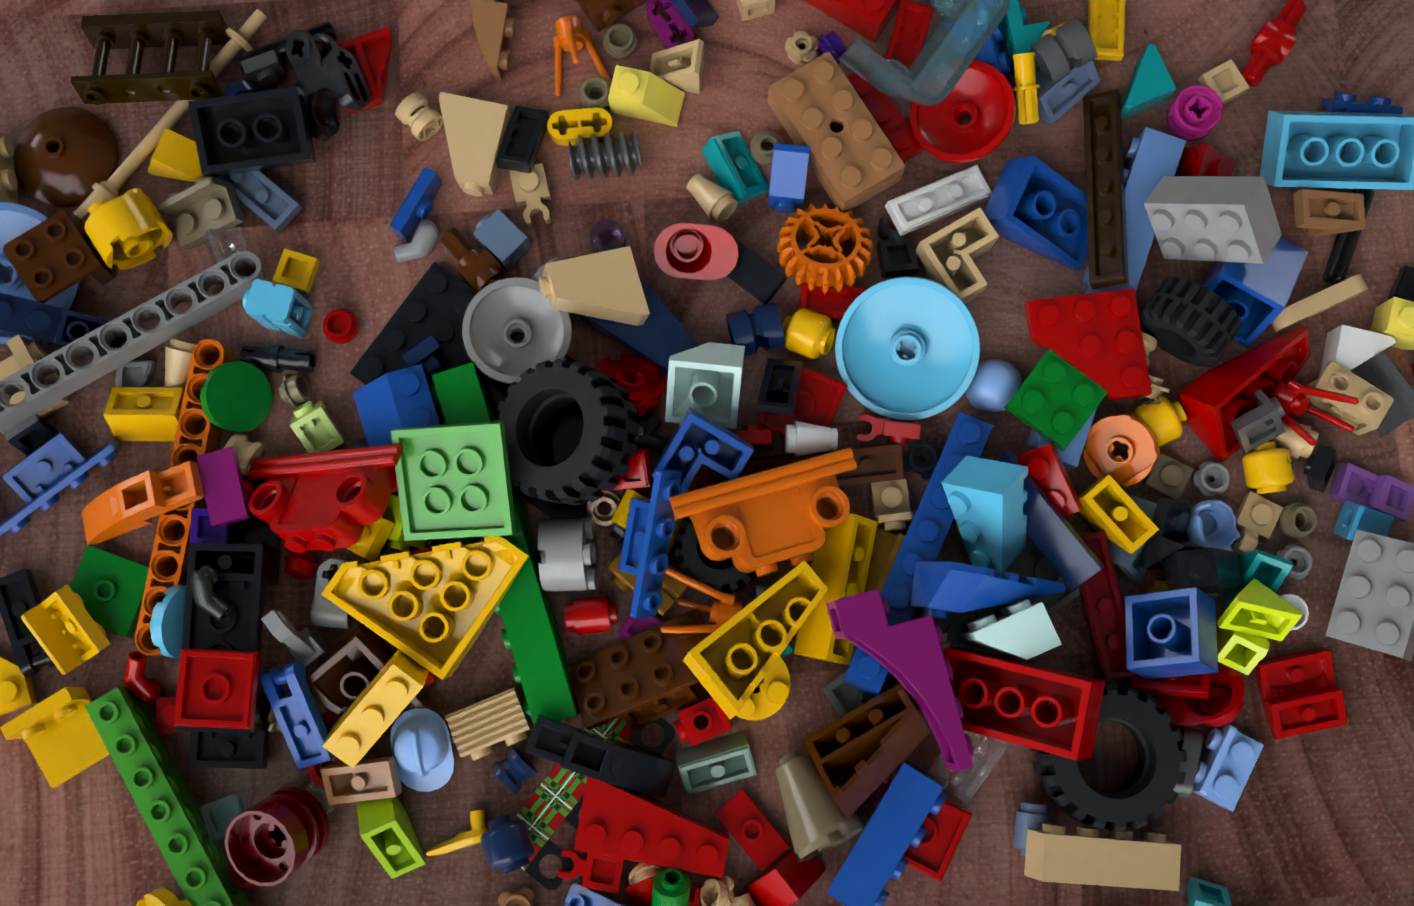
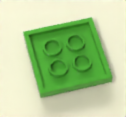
M504 421L405 427L391 430L392 444L401 443L404 446L398 464L395 466L404 541L513 535L516 532Z

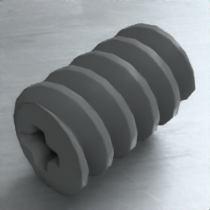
M637 130L633 131L630 141H627L623 131L619 132L617 142H613L609 132L605 133L603 143H599L596 134H591L589 144H585L582 135L577 136L575 145H571L569 141L570 167L574 180H579L582 170H584L588 179H592L596 168L602 178L607 177L609 167L612 168L616 177H620L623 166L626 167L630 176H634L637 165L640 166L642 171L640 140Z

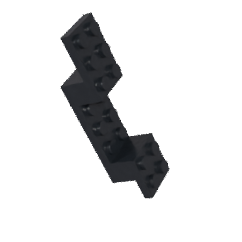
M242 476V479L249 481L253 485V492L267 481V479L251 480L248 476ZM251 512V518L232 523L231 544L189 543L182 649L261 652L263 624L261 618H263L265 585H278L281 537L270 529V525L267 522L257 518ZM208 565L217 571V581L212 584L214 593L233 607L230 614L223 621L217 620L194 601L190 578L193 572L199 571L202 566ZM257 688L254 729L176 726L175 732H191L189 767L267 768L268 728L270 725L268 715L271 709L267 695L258 694Z

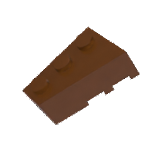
M899 683L805 738L803 741L831 797L845 816L849 818L930 731L905 689Z

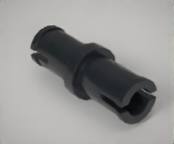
M244 345L239 356L240 361L253 364L257 368L271 369L273 373H282L284 370L312 373L316 366L314 350L285 349L283 345H274L272 348Z

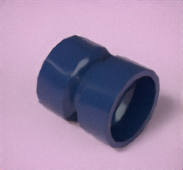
M774 302L756 306L753 313L750 314L745 309L726 314L732 345L745 346L744 357L756 354L757 349L760 347L765 351L785 347L782 323Z

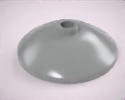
M505 278L487 285L471 300L463 318V342L471 361L486 376L506 384L518 383L521 380L520 375L529 368L536 370L538 363L547 360L554 362L557 359H564L571 342L572 327L569 313L552 309L549 298L544 299L541 294L539 282L528 278ZM514 332H521L524 335V339L520 342H515L511 339V335Z

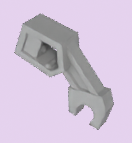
M272 610L261 618L271 634L280 643L286 644L289 652L305 668L313 667L331 651V648L316 629L306 627L301 632H298L282 611Z

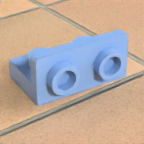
M1230 724L1217 728L1214 727L1205 740L1207 750L1202 761L1199 760L1192 792L1233 812L1264 745L1238 732L1237 728Z

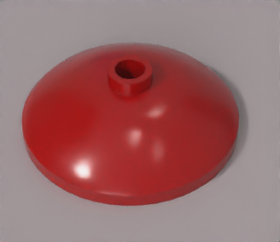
M958 60L947 63L931 72L921 82L913 96L910 107V124L913 134L921 147L939 160L950 163H967L979 160L996 150L1010 133L1016 114L1014 93L1006 77L998 69L987 63L977 60ZM969 115L972 117L969 123H960L964 116Z

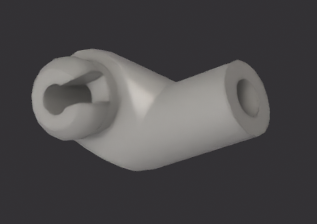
M431 220L421 221L410 243L394 246V253L398 263L427 257L431 254L439 237V231L434 222Z

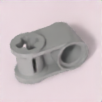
M328 559L319 566L315 596L311 607L312 626L350 629L352 627L354 617L321 595L332 579L331 572L337 571L342 563L349 561Z

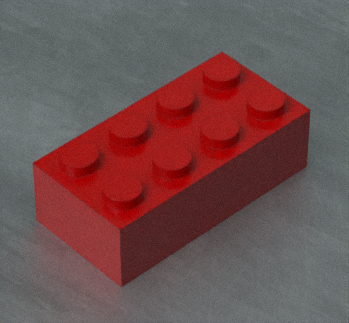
M945 647L943 657L949 661L953 671V680L950 681L953 694L959 698L963 708L964 716L961 719L963 730L1076 761L1092 758L1106 681L965 647Z

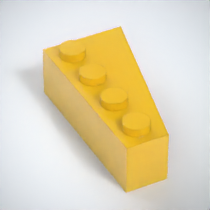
M805 560L692 648L683 659L684 663L730 720L740 711L755 688L760 684L766 673L828 591L827 586Z

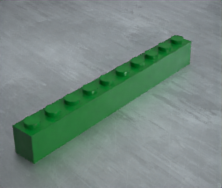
M474 362L432 375L434 385L430 386L431 395L437 407L441 406L444 419L440 421V425L494 422V419L497 420L484 374L475 366ZM511 484L516 532L513 535H503L502 537L527 553L529 558L495 612L497 615H502L505 628L501 630L504 645L507 650L512 649L515 663L512 664V672L517 685L522 684L526 699L522 700V706L528 721L532 720L533 724H535L538 714L560 721L576 716L580 711L572 687L568 659L548 592L542 590L539 561L517 487ZM473 537L475 543L484 541V537Z

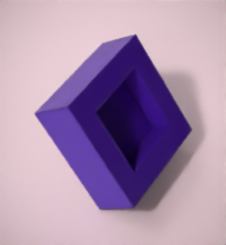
M192 508L190 543L231 544L232 524L217 528L212 527L207 508Z

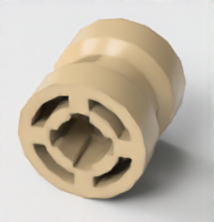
M415 92L407 96L398 105L395 115L402 124L411 127V133L418 141L423 142L433 137L441 129L443 118L436 109H431L428 106V100L420 92Z

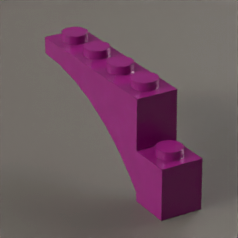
M879 589L826 602L835 639L844 638L875 658L911 695L926 718L938 742L946 768L962 771L974 767L971 759L974 756L973 744L970 737L964 734L961 719L964 716L962 704L959 698L954 696L950 683L953 680V671L949 661L944 659L940 646L943 642L942 631L939 624L933 621L932 615L888 625L887 618L890 617V610L886 598L880 596Z

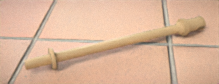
M259 9L253 12L237 32L229 27L225 30L230 40L210 62L209 71L213 72L215 78L241 49L247 52L253 50L248 41L268 19ZM195 100L176 101L109 179L101 181L99 184L97 182L93 184L92 188L94 190L73 213L82 220L88 213V208L96 201H110L119 196L118 190L155 149L164 129L171 130L188 111V101ZM89 213L88 216L84 219V222H85V223H86L87 219L89 218L90 213Z

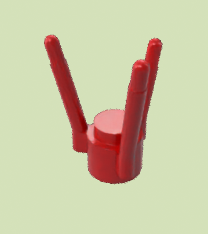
M1290 380L1289 383H1281L1271 395V398L1275 397L1279 401L1285 412V416L1281 417V420L1311 446L1316 445V440L1292 416L1300 417L1305 412H1308L1348 432L1354 431L1353 425L1310 405V398L1306 397V394L1350 404H1358L1359 399L1357 397L1305 386L1294 380Z

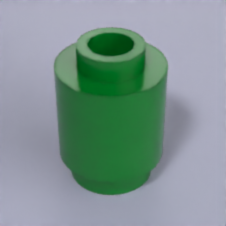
M665 868L657 872L653 878L651 906H689L691 880L687 873L675 868Z

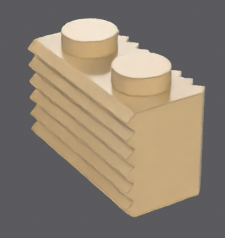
M513 687L445 716L461 758L471 755L474 761L493 753L491 746L505 740L508 747L528 738L525 731L532 729L533 725L531 720L528 721L524 714L523 699L518 687Z

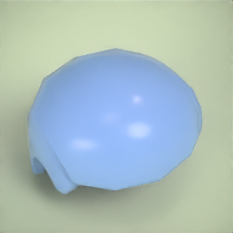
M989 359L980 362L970 386L965 391V396L977 410L995 413L1006 411L1004 407L1022 384V376L1019 370L1007 361Z
M1207 500L1196 504L1190 511V522L1185 530L1188 540L1205 548L1213 547L1233 552L1230 546L1240 537V533L1235 527L1236 517L1231 507L1220 500Z

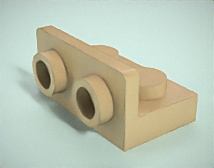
M1334 361L1326 365L1317 380L1305 385L1357 397L1359 403L1350 404L1306 394V397L1310 398V405L1353 425V433L1358 436L1377 429L1394 402L1393 397Z

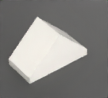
M1340 325L1327 333L1320 375L1331 361L1350 371L1390 347L1396 341L1389 335Z

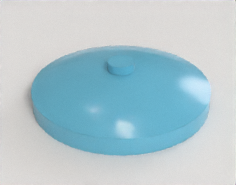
M914 276L896 277L871 286L849 306L837 331L835 344L836 362L843 382L848 385L847 389L863 406L887 418L918 420L944 411L965 393L978 367L980 337L971 311L952 290L927 278Z

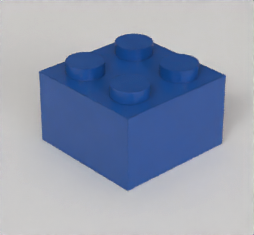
M1197 587L1125 597L1126 660L1128 670L1145 679L1219 673L1214 598Z

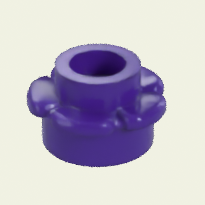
M834 31L825 36L823 34L819 36L821 43L817 47L820 55L829 51L837 64H839L840 59L847 55L846 48L839 36Z

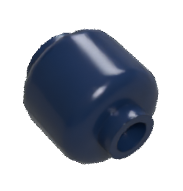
M508 814L488 822L490 829L482 834L480 842L489 867L493 870L500 869L501 874H506L530 864L528 858L534 853L535 847L525 821L520 819L511 821Z

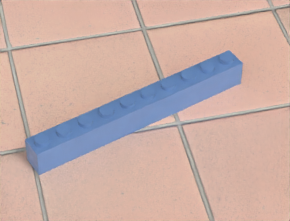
M1145 127L1138 138L1134 136L1131 138L1125 153V157L1130 159L1127 168H1124L1129 283L1092 289L1089 285L1088 265L1082 279V283L1087 284L1084 294L1134 288L1136 292L1155 236L1144 202L1163 176H1175L1186 140ZM1096 409L1064 451L1056 447L1061 461L1068 472L1078 466ZM1033 429L1031 430L1027 441V446L1032 447L1031 450L1049 443Z

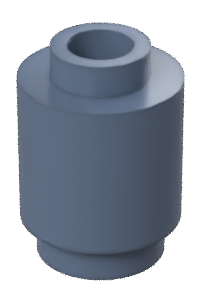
M1020 801V810H1016L1013 847L1021 849V856L1026 855L1027 829L1042 830V823L1053 824L1054 815L1050 814L1049 804Z

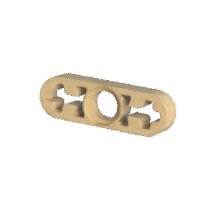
M1361 273L1285 307L1271 322V325L1277 333L1369 290Z

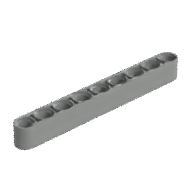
M250 251L237 252L1 380L0 433L242 300L248 287L251 288L252 282L256 278L265 280V274L259 257ZM251 267L256 269L251 276L242 277L238 275L243 268ZM220 284L224 286L220 293H207V290L212 285ZM181 302L192 303L191 308L187 311L178 312L175 310ZM148 320H160L156 328L151 330L143 329L144 324ZM115 338H127L126 343L122 347H110ZM82 356H94L89 365L77 366ZM49 374H60L57 382L51 385H44V380ZM20 391L25 392V397L20 403L10 404L12 395Z

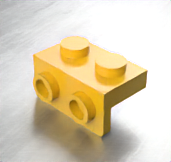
M68 584L55 591L39 605L21 615L22 621L63 675L68 674L111 645L106 638L104 628L93 620L85 609L82 598L73 592Z

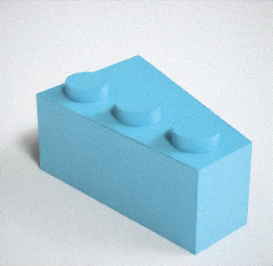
M966 456L941 482L972 565L1004 572L1026 547L1027 515L1023 514V504L1027 500V491L1023 490L1024 479L1028 475L1027 466Z

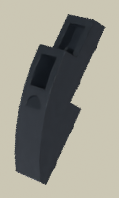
M540 714L537 716L525 748V752L561 765V768L616 786L659 797L665 796L677 764L676 761L610 737H601Z

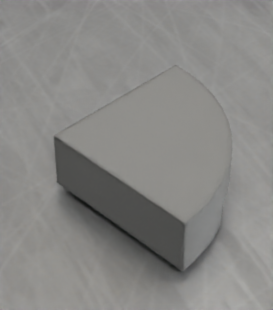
M132 360L116 369L115 387H146L155 373L157 363L152 360Z

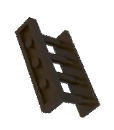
M220 10L82 16L81 28L95 51L90 76H71V84L84 104L100 105L105 103L203 100L223 96L213 72L209 71L212 45H225L230 40L225 32L228 27ZM179 46H198L194 71L175 72ZM163 47L160 72L140 74L144 48ZM129 48L125 74L106 75L110 49Z

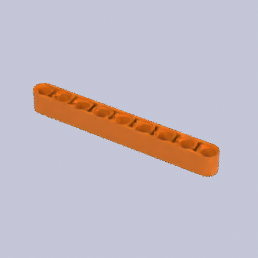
M201 340L193 349L169 468L189 461V458L196 453L199 456L219 449L222 428L215 426L208 420L202 410L200 400L201 387L204 386L207 379L205 377L209 371L221 363L235 361L233 352L217 340ZM219 351V360L215 364L209 365L210 355L213 352ZM205 419L206 427L204 431L196 435V424L200 420ZM205 498L159 515L135 634L136 647L143 654L163 656L159 653L161 651L160 648H156L151 639L150 622L152 612L168 588L177 584L186 585L192 508H207ZM183 523L185 533L181 539L176 540L174 537L175 528ZM172 559H176L178 563L177 571L174 575L169 576L167 572L168 563Z

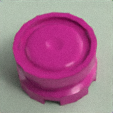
M1194 85L1187 87L1179 93L1167 110L1166 120L1169 129L1175 136L1186 141L1203 139L1219 123L1222 117L1221 109L1223 104L1221 98L1214 90L1206 86Z

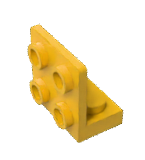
M64 687L0 727L6 740L23 739L27 743L52 788L59 787L110 755L85 708L86 705L93 702L85 687Z

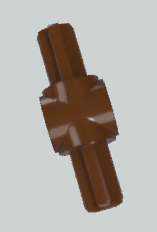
M456 228L447 230L444 233L441 243L458 260L457 271L477 293L487 285L503 278L504 269L485 247L474 248Z

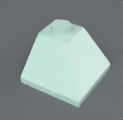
M708 342L670 356L665 422L680 423L688 408L691 407L725 428L736 429L745 346Z

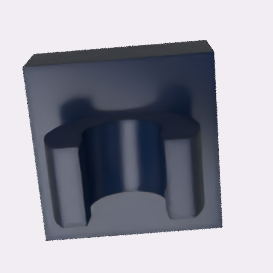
M431 333L402 353V357L409 367L414 366L420 361L430 375L442 367L432 353L440 345Z

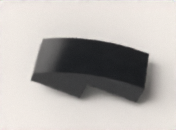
M733 236L738 245L739 257L735 268L727 276L760 302L768 304L787 277Z

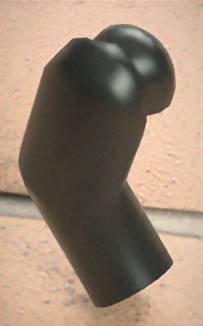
M202 566L199 571H194L190 578L194 601L217 620L223 621L230 614L233 607L214 593L212 584L217 581V571L211 566Z

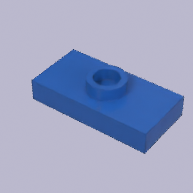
M427 167L423 168L390 223V227L396 235L407 242L421 219L425 220L430 215L434 205L433 199L443 184L438 174Z

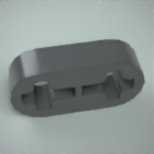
M1179 726L1184 739L1178 741L1179 749L1186 750L1187 762H1180L1179 772H1184L1186 775L1184 784L1176 783L1173 791L1179 794V798L1188 799L1194 787L1203 736L1202 731L1198 729Z

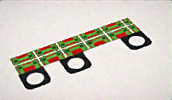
M618 717L591 730L584 728L585 731L604 738L610 737L622 742L628 739L636 747L658 755L664 752L675 737V729L663 718L648 723L658 724L664 730V741L657 747H649L642 741L641 733L646 725L633 730L622 717ZM558 763L513 819L525 821L535 847L534 853L528 858L530 864L521 868L548 890L557 889L564 879L560 877L554 879L543 877L539 871V862L546 855H556L562 862V869L572 870V859L561 856L562 850L548 839L563 820L576 830L578 829V814L582 808L587 776L561 768V765Z

